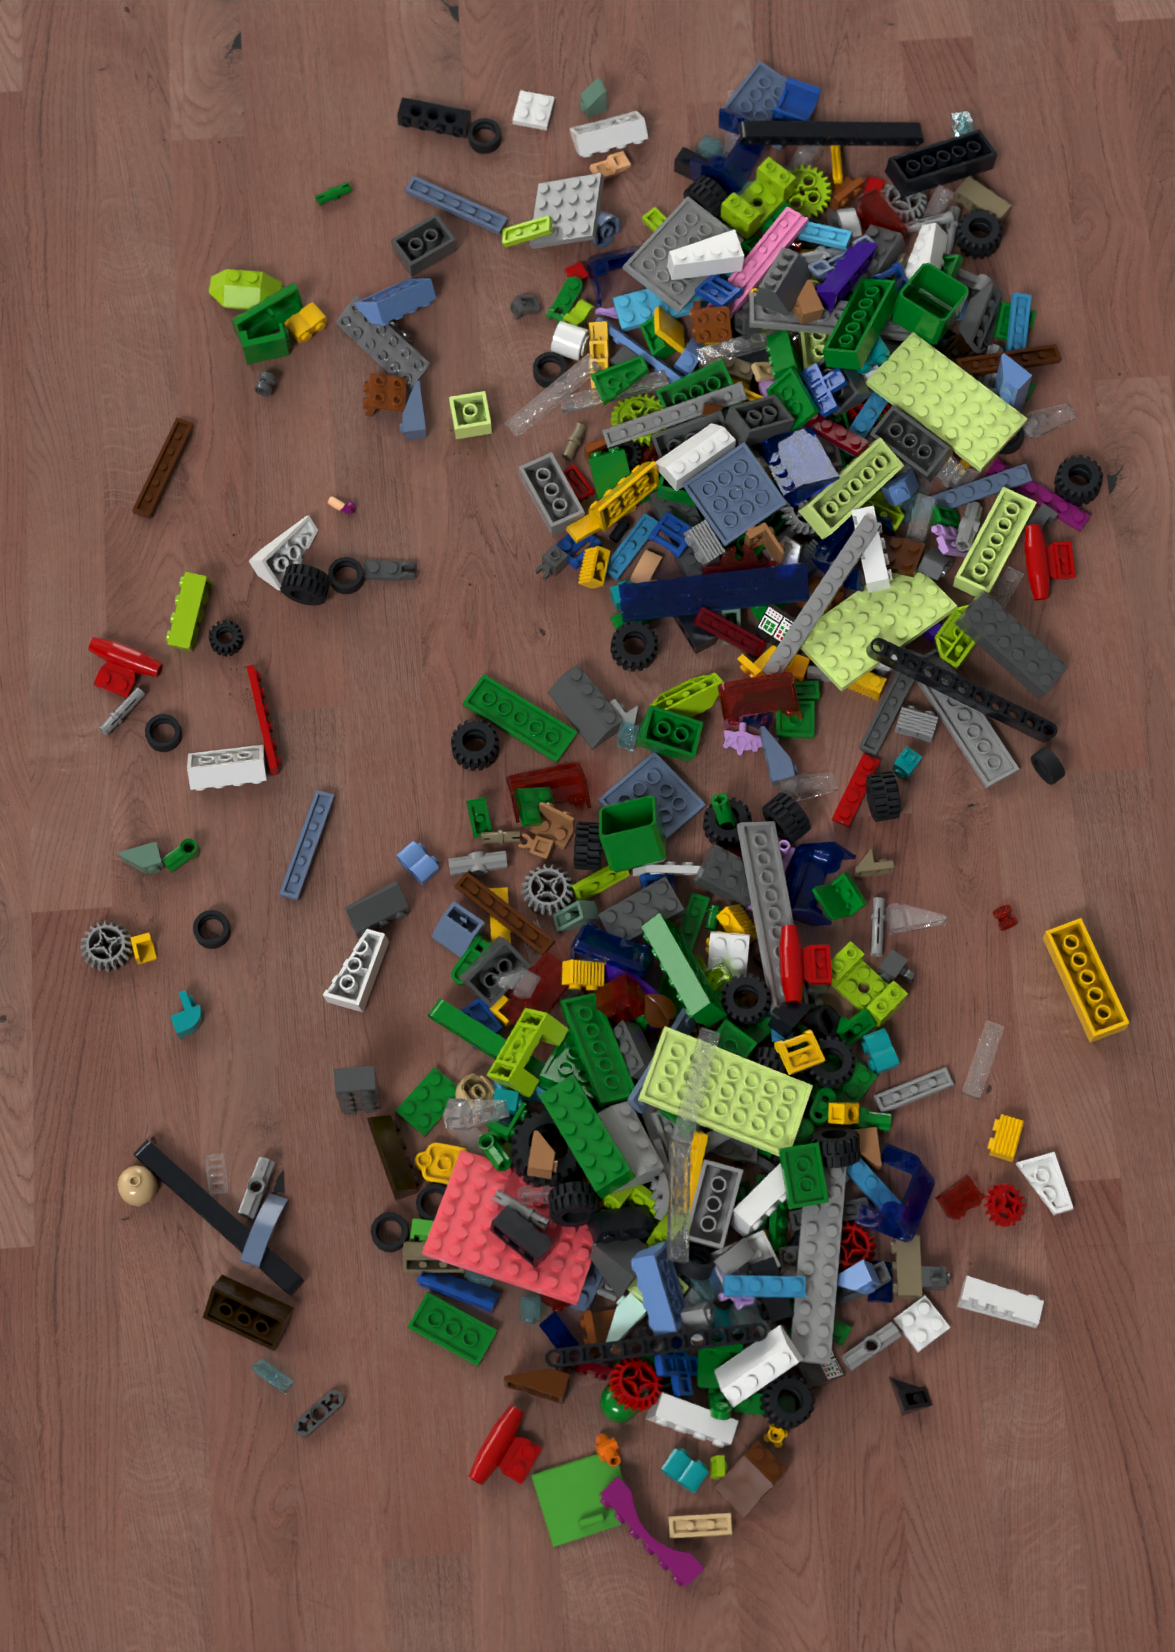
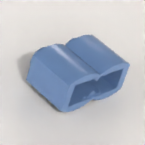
M413 840L396 855V858L417 882L423 886L440 871L438 866L440 863L434 856L430 857L425 853L427 850L420 842L417 844Z

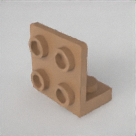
M540 802L539 812L542 824L533 826L530 831L531 834L555 842V846L565 850L575 832V818L567 811L561 812L549 802H546V804Z

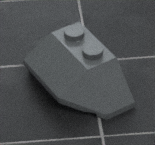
M990 283L970 299L959 326L960 333L976 354L986 351L993 340L1001 299H1003V293L995 283Z

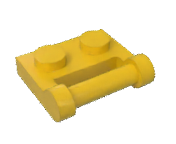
M811 1030L804 1031L802 1035L786 1041L780 1040L774 1043L775 1050L780 1054L789 1075L826 1061ZM803 1042L809 1044L807 1047L788 1053L787 1048Z

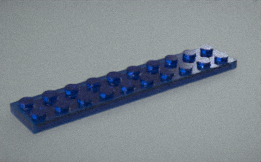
M806 562L618 584L622 622L698 614L701 607L715 612L808 601L810 598Z

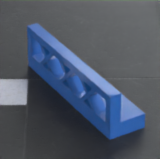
M422 1273L417 1278L418 1286L492 1314L500 1297V1293L447 1273Z

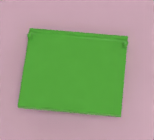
M598 1453L531 1475L553 1547L621 1525L614 1517L616 1513L611 1508L607 1510L600 1503L602 1498L599 1495L617 1477L624 1482L619 1465L611 1467L607 1461L602 1463Z

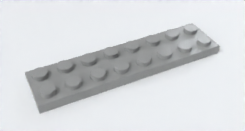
M937 648L924 655L927 661L958 675L952 666L940 659ZM924 670L925 675L931 677V673ZM942 678V683L948 685L947 680ZM916 681L986 789L1019 772L1017 764L983 713ZM958 687L959 691L965 694V690L962 687Z

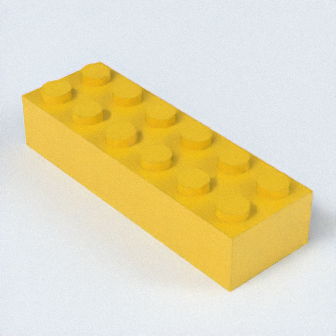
M1082 918L1045 931L1043 941L1089 1042L1092 1043L1126 1030L1129 1025L1128 1018Z

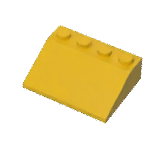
M650 461L644 462L641 466H636L627 478L623 477L614 489H609L604 494L601 500L591 504L588 510L589 515L604 532L658 487L660 480L656 463Z

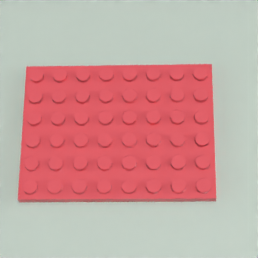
M461 1150L422 1255L577 1306L592 1262L589 1256L593 1250L591 1246L594 1241L587 1224L566 1227L557 1225V1223H553L550 1219V1223L546 1224L548 1227L545 1231L536 1226L537 1230L542 1234L548 1235L554 1244L551 1254L535 1268L490 1231L492 1220L505 1208L492 1199L494 1196H497L495 1195L497 1190H501L527 1207L535 1208L537 1213L550 1219L548 1201L550 1190H545V1187L541 1186L539 1189L534 1188L531 1182L526 1184L523 1181V1176L519 1177L516 1174V1168H513V1166H510L506 1171L498 1172L488 1158Z

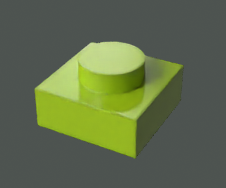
M716 1455L710 1458L711 1479L725 1477L727 1473L725 1456Z

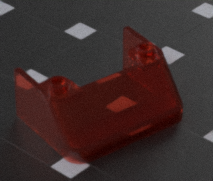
M791 672L730 681L718 685L723 719L726 729L731 731V726L739 725L745 716L780 711L787 717L794 716L797 713L798 719H802L799 693L794 675Z
M568 763L506 777L516 823L520 822L514 794L517 788L550 787L554 803L569 800V803L574 806H581L586 803L588 809L592 808L587 779L580 763Z

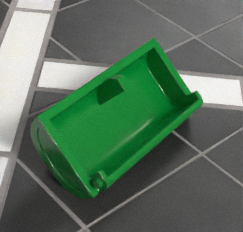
M291 283L281 288L280 291L272 296L266 297L265 300L257 305L251 306L242 314L236 315L231 320V323L240 342V331L246 330L248 340L267 336L279 329V323H282L284 326L291 316L299 313L303 309L298 287Z

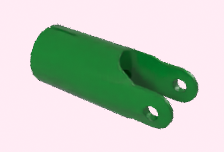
M724 793L715 794L711 798V803L719 827L722 828V823L731 822L734 828H736V821L727 795Z

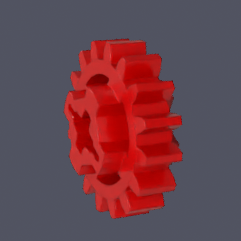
M1007 1183L994 1185V1189L988 1190L990 1195L984 1197L988 1201L983 1204L984 1207H988L985 1215H991L989 1221H995V1226L1009 1227L1016 1225V1222L1021 1221L1019 1215L1025 1214L1022 1207H1025L1026 1204L1021 1202L1024 1196L1018 1195L1020 1189L1014 1190V1185H1008Z

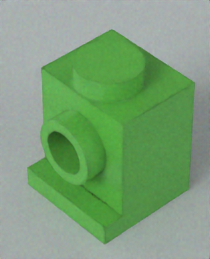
M413 1218L410 1234L411 1242H415L416 1239H419V1242H426L434 1221Z

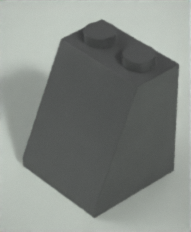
M639 1239L611 1241L607 1244L593 1243L591 1246L593 1250L589 1258L616 1295L621 1298L637 1277L631 1266L632 1258L639 1251L649 1247Z

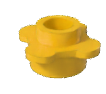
M773 1423L769 1426L768 1433L764 1435L765 1442H771L776 1448H780L788 1432L782 1428H775Z

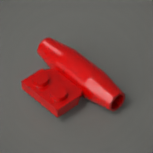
M1040 524L1025 526L1024 552L1029 585L1035 601L1049 599L1050 577L1055 580L1076 578L1072 542H1053L1046 546Z
M93 637L90 641L88 650L107 662L100 667L93 685L127 698L132 693L136 684L135 673L158 678L162 672L163 664L142 651L116 641Z
M782 926L779 962L780 979L785 1002L802 1003L804 981L811 985L832 984L830 945H810L802 949L797 926Z
M510 1405L497 1420L476 1455L468 1476L471 1480L483 1485L495 1469L499 1467L505 1476L520 1485L523 1483L542 1450L541 1447L528 1439L516 1437L524 1412Z

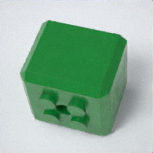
M923 263L900 290L891 313V319L910 333L914 332L928 344L937 345L960 316L969 294L968 287L932 264Z
M650 795L604 806L599 810V837L611 871L616 873L660 863L667 857L666 830L654 796Z

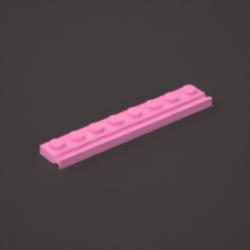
M786 207L744 259L742 271L734 272L727 280L732 285L744 289L742 297L736 298L727 306L730 312V320L734 316V312H737L747 300L751 289H755L763 280L781 248L788 249L808 224L809 220L807 217H803L802 214ZM709 303L706 307H716V306H714L713 304Z

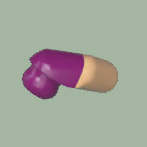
M333 496L328 500L330 506L348 515L352 514L356 509V505L353 502H348L346 505Z

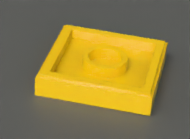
M660 306L654 309L655 334L678 352L685 349L684 326Z

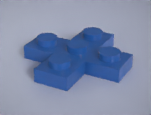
M815 363L801 373L807 385L806 389L824 418L840 408L833 393L848 384L840 368H836L824 376L819 365Z
M676 1336L672 1339V1346L674 1348L682 1346L683 1341L680 1337ZM686 1351L654 1356L657 1377H671L674 1397L694 1396L691 1377L697 1378L698 1356L687 1355Z

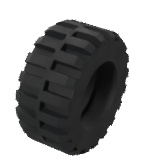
M541 1110V1114H537V1112L530 1114L529 1119L525 1117L521 1120V1125H517L511 1140L510 1157L512 1158L513 1168H516V1174L519 1177L523 1176V1181L526 1184L531 1182L534 1188L539 1189L541 1186L545 1187V1190H551V1187L573 1182V1178L577 1179L580 1176L582 1168L547 1110ZM534 1130L538 1131L543 1138H552L560 1141L568 1150L567 1155L558 1160L557 1171L552 1172L551 1179L527 1175Z

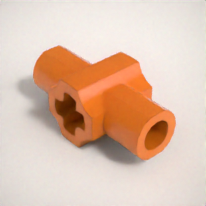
M605 1433L598 1435L595 1439L597 1443L595 1448L601 1462L607 1461L611 1467L619 1465L621 1462L619 1456L621 1451L615 1438L609 1439Z

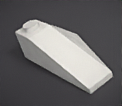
M305 516L263 547L249 560L256 574L277 590H280L286 567L292 564H301L305 550L309 549L318 532L310 516Z

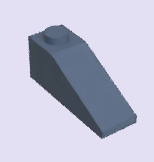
M415 381L402 414L403 423H399L400 433L405 435V440L427 438L419 381Z
M761 726L759 734L771 786L793 782L795 775H797L796 764H792L791 758L765 726Z

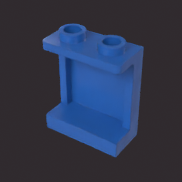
M788 77L780 100L773 109L771 120L810 121L820 99L821 88Z

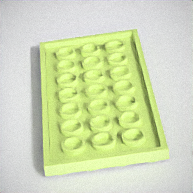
M914 332L892 353L888 361L884 362L866 381V385L951 447L953 452L979 472L987 466L1028 420L1023 414Z
M918 569L914 578L891 572L893 580L889 581V589L868 593L867 585H865L824 614L800 649L842 692L881 664L868 657L866 653V648L873 639L882 638L903 648L957 609V605L928 575L925 576V573L918 572ZM873 645L874 650L880 652V648Z
M665 1026L638 1100L779 1156L778 1149L792 1147L813 1085Z

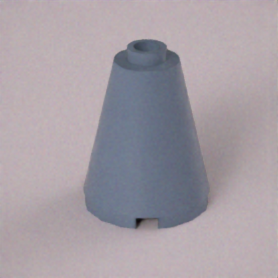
M600 210L596 239L591 240L592 243L599 248L609 246L615 240L613 238L615 233L618 234L620 231V219L613 214Z

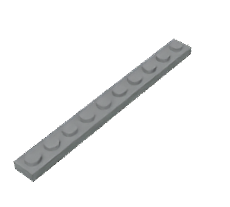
M864 515L762 669L766 676L776 682L780 680L881 527L880 523Z

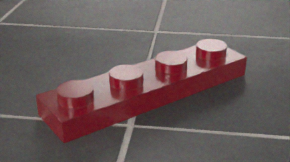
M819 413L803 426L855 457H858L869 447V441L827 417L824 418Z
M704 607L700 608L693 625L756 659L760 657L766 641Z

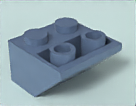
M453 901L442 915L431 938L461 958L478 934L482 935L486 930L485 922Z

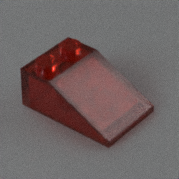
M877 189L858 199L856 213L860 225L866 231L871 224L902 233L905 242L907 227Z

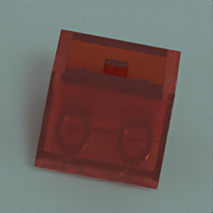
M624 973L595 991L596 1009L617 1024L623 1019L632 1022L645 1014V993L636 980Z

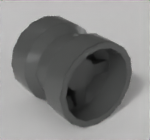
M260 372L259 382L255 384L254 391L261 396L269 397L272 394V386L276 384L277 378L269 372Z

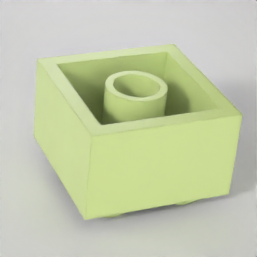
M485 391L449 397L456 439L492 434Z

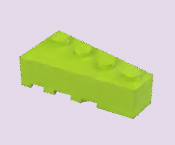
M185 572L184 576L181 577L179 583L181 587L180 594H177L175 599L176 611L172 613L170 620L172 623L171 631L168 630L166 635V641H168L167 644L170 647L193 652L199 633L197 623H201L203 620L204 609L202 607L208 603V588L212 589L214 584L207 576Z

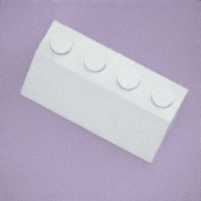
M637 111L569 128L576 151L583 157L592 156L593 153L598 151L605 153L614 147L624 148L629 143L640 144L645 139H648L644 117Z
M711 423L655 462L657 470L675 491H678L683 487L682 484L735 449L736 440L724 427Z
M264 745L189 753L187 772L190 790L200 791L209 787L223 788L226 785L241 786L244 783L252 782L259 784L267 781Z
M779 1325L769 1332L764 1340L753 1343L714 1371L721 1391L731 1406L735 1407L804 1359L782 1326Z

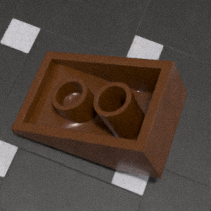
M556 1367L555 1370L549 1368L504 1376L503 1381L504 1387L563 1405L570 1383V1374H567V1370Z
M757 1440L714 1489L737 1512L745 1517L786 1474L788 1469Z

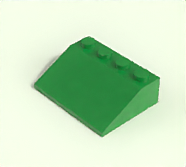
M721 358L655 390L664 409L733 385L734 383ZM742 402L724 407L721 410L724 420L727 416L729 408L731 406L742 404Z

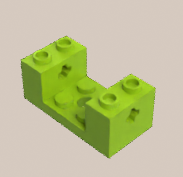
M768 157L757 168L756 180L740 196L733 192L722 203L721 219L746 239H749L794 194L796 177ZM760 201L762 205L757 207L753 203Z
M850 941L831 960V986L859 1012L864 1008L869 1010L876 1023V1027L880 1029L906 1002L908 993L895 981L890 985L886 983L863 961L865 954ZM866 984L869 987V991L862 993L859 991L858 986Z
M525 1008L486 1076L505 1090L517 1091L519 1095L530 1097L536 1090L539 1079L524 1069L530 1060L531 1054L540 1041L559 1046L565 1039L569 1029L548 1013Z
M643 1185L625 1189L601 1199L600 1211L621 1209L623 1206L625 1208L648 1206L655 1224L654 1231L645 1243L648 1247L667 1241L669 1246L688 1219L670 1205L662 1220L654 1218L656 1211L653 1209L655 1199L651 1198L652 1192Z

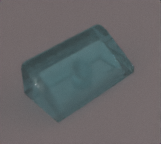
M263 1359L251 1367L255 1374L283 1394H286L294 1383L293 1380Z

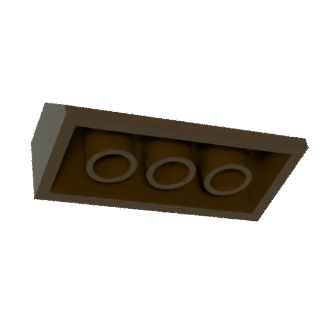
M391 1115L367 1118L395 1201L418 1193L417 1187L420 1184L417 1176H412L410 1168H413L410 1156L406 1157L403 1150L407 1148L404 1139H399L397 1132L400 1131L397 1120L393 1121Z
M221 1275L211 1288L203 1318L275 1351L289 1325L294 1308L227 1276Z

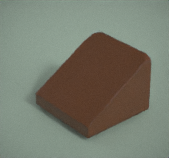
M704 402L701 417L720 411L723 407Z

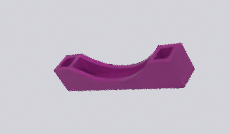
M619 1477L600 1493L599 1496L602 1498L600 1503L607 1510L611 1508L616 1513L614 1515L615 1519L621 1525L625 1523L630 1528L628 1531L636 1541L640 1539L645 1544L643 1546L644 1550L650 1556L654 1554L659 1559L657 1562L664 1571L669 1570L674 1575L672 1579L678 1586L681 1587L683 1585L687 1587L705 1569L690 1553L670 1549L659 1543L646 1531L636 1514L632 1491Z

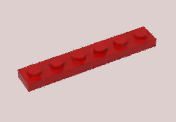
M249 665L246 667L269 768L273 776L279 774L278 767H281L279 756L274 754L277 746L275 738L271 739L270 733H273L271 721L267 722L266 719L269 711L267 704L263 705L262 701L265 698L263 687L259 688L258 684L261 681L259 670L255 671L254 665Z

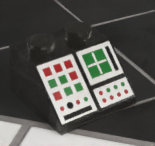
M770 603L757 626L756 635L771 645L778 647L794 623L795 618Z
M832 1350L830 1365L799 1362L795 1365L799 1376L804 1379L803 1383L806 1384L808 1382L810 1385L808 1387L809 1391H814L845 1376Z

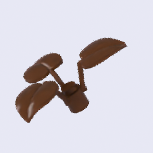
M660 994L644 995L645 1018L650 1026L660 1028L655 1035L657 1042H659L663 1028L669 1026V1020L675 1016L676 1009L669 998ZM719 1020L710 1028L696 1023L698 1032H692L690 1036H698V1040L709 1042L723 1022Z

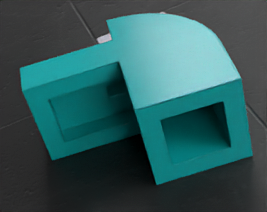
M186 990L178 993L185 1010L170 1016L179 1039L196 1032L203 1021V1012L200 1005L196 1006L193 996H188Z

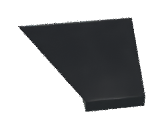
M889 1377L902 1416L932 1406L925 1386L919 1387Z

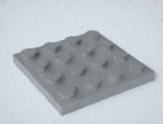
M598 173L538 184L533 220L550 215L553 218V234L530 240L529 246L532 249L596 239L604 183L603 174Z

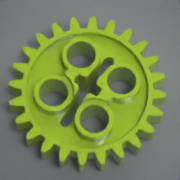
M801 164L800 169H797L795 165L794 171L788 168L787 171L796 177V189L791 198L786 202L793 210L802 214L803 217L809 218L814 216L818 219L817 213L824 214L822 208H828L826 202H831V197L828 196L832 194V191L829 190L831 184L826 183L828 177H823V171L818 173L817 167L812 171L811 165H808L807 169H804L803 164ZM807 180L814 181L810 186L805 185ZM813 196L818 197L816 202H810L809 200ZM794 202H801V205L797 208L792 206Z
M638 393V396L635 398L631 394V399L624 397V403L618 401V406H614V412H611V425L613 427L662 410V404L659 399L655 401L654 395L648 398L647 393L644 397H641V394ZM653 433L630 440V442L634 441L635 446L637 443H640L641 447H643L644 443L650 446V441H653L651 437Z

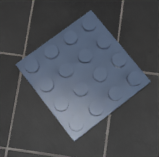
M758 61L722 108L721 113L738 124L743 121H773L771 120L772 112L785 89L787 78L761 61ZM771 145V146H773L774 148H776L777 150L780 151L781 148H782L784 145Z
M745 442L682 484L725 547L745 534L749 528L758 525L787 505V502Z
M656 752L649 755L598 799V803L604 807L650 795L654 796L666 830V841L706 807V804Z

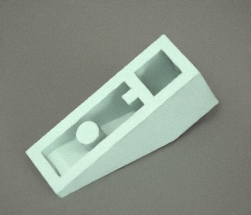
M629 1293L628 1296L624 1294L617 1301L616 1304L618 1306L616 1307L606 1342L623 1340L647 1315V1310L644 1309L643 1304L632 1293ZM617 1344L611 1347V1352L617 1346Z

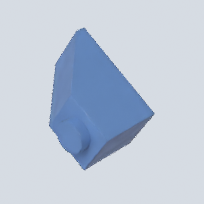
M692 337L673 369L684 376L690 374L707 347L702 343L696 344V339Z
M910 470L885 483L881 490L886 503L896 506L910 499L919 488V484L914 471Z
M865 1260L856 1263L838 1274L837 1286L861 1294H870L876 1290V1287L881 1285L872 1263Z

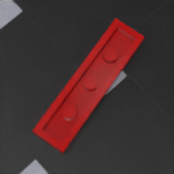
M863 753L834 812L832 821L845 827H850L866 794L867 775L876 773L881 762L880 760Z

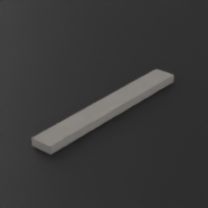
M742 382L604 429L602 433L607 447L610 448L701 416L704 402L721 405L724 408L747 400V396Z

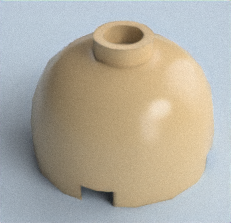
M476 1073L463 1078L457 1085L455 1092L459 1107L469 1114H480L490 1109L493 1104V1094L495 1093L491 1082L482 1075L480 1077L475 1075Z
M131 1166L124 1170L118 1179V1192L129 1205L142 1206L147 1202H151L157 1194V1178L151 1170L144 1166Z

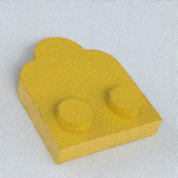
M432 1143L427 1147L426 1151L416 1155L414 1160L415 1166L418 1170L422 1171L425 1181L447 1186L460 1151H467V1148Z

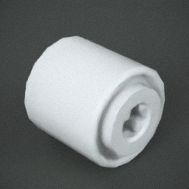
M560 321L552 339L551 352L580 361L588 348L590 340L589 330Z

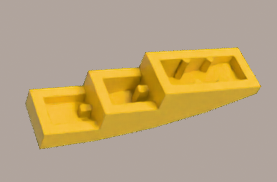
M608 321L589 322L590 376L593 373L610 367ZM591 378L592 396H599Z

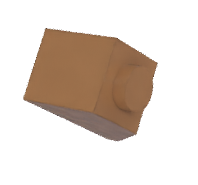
M811 279L806 281L793 307L794 316L798 318L800 324L820 320L824 311Z
M877 1127L853 1129L859 1133L861 1159L874 1170L880 1171L882 1164Z
M534 1130L527 1175L551 1179L552 1172L557 1171L558 1160H554V1150L542 1135Z

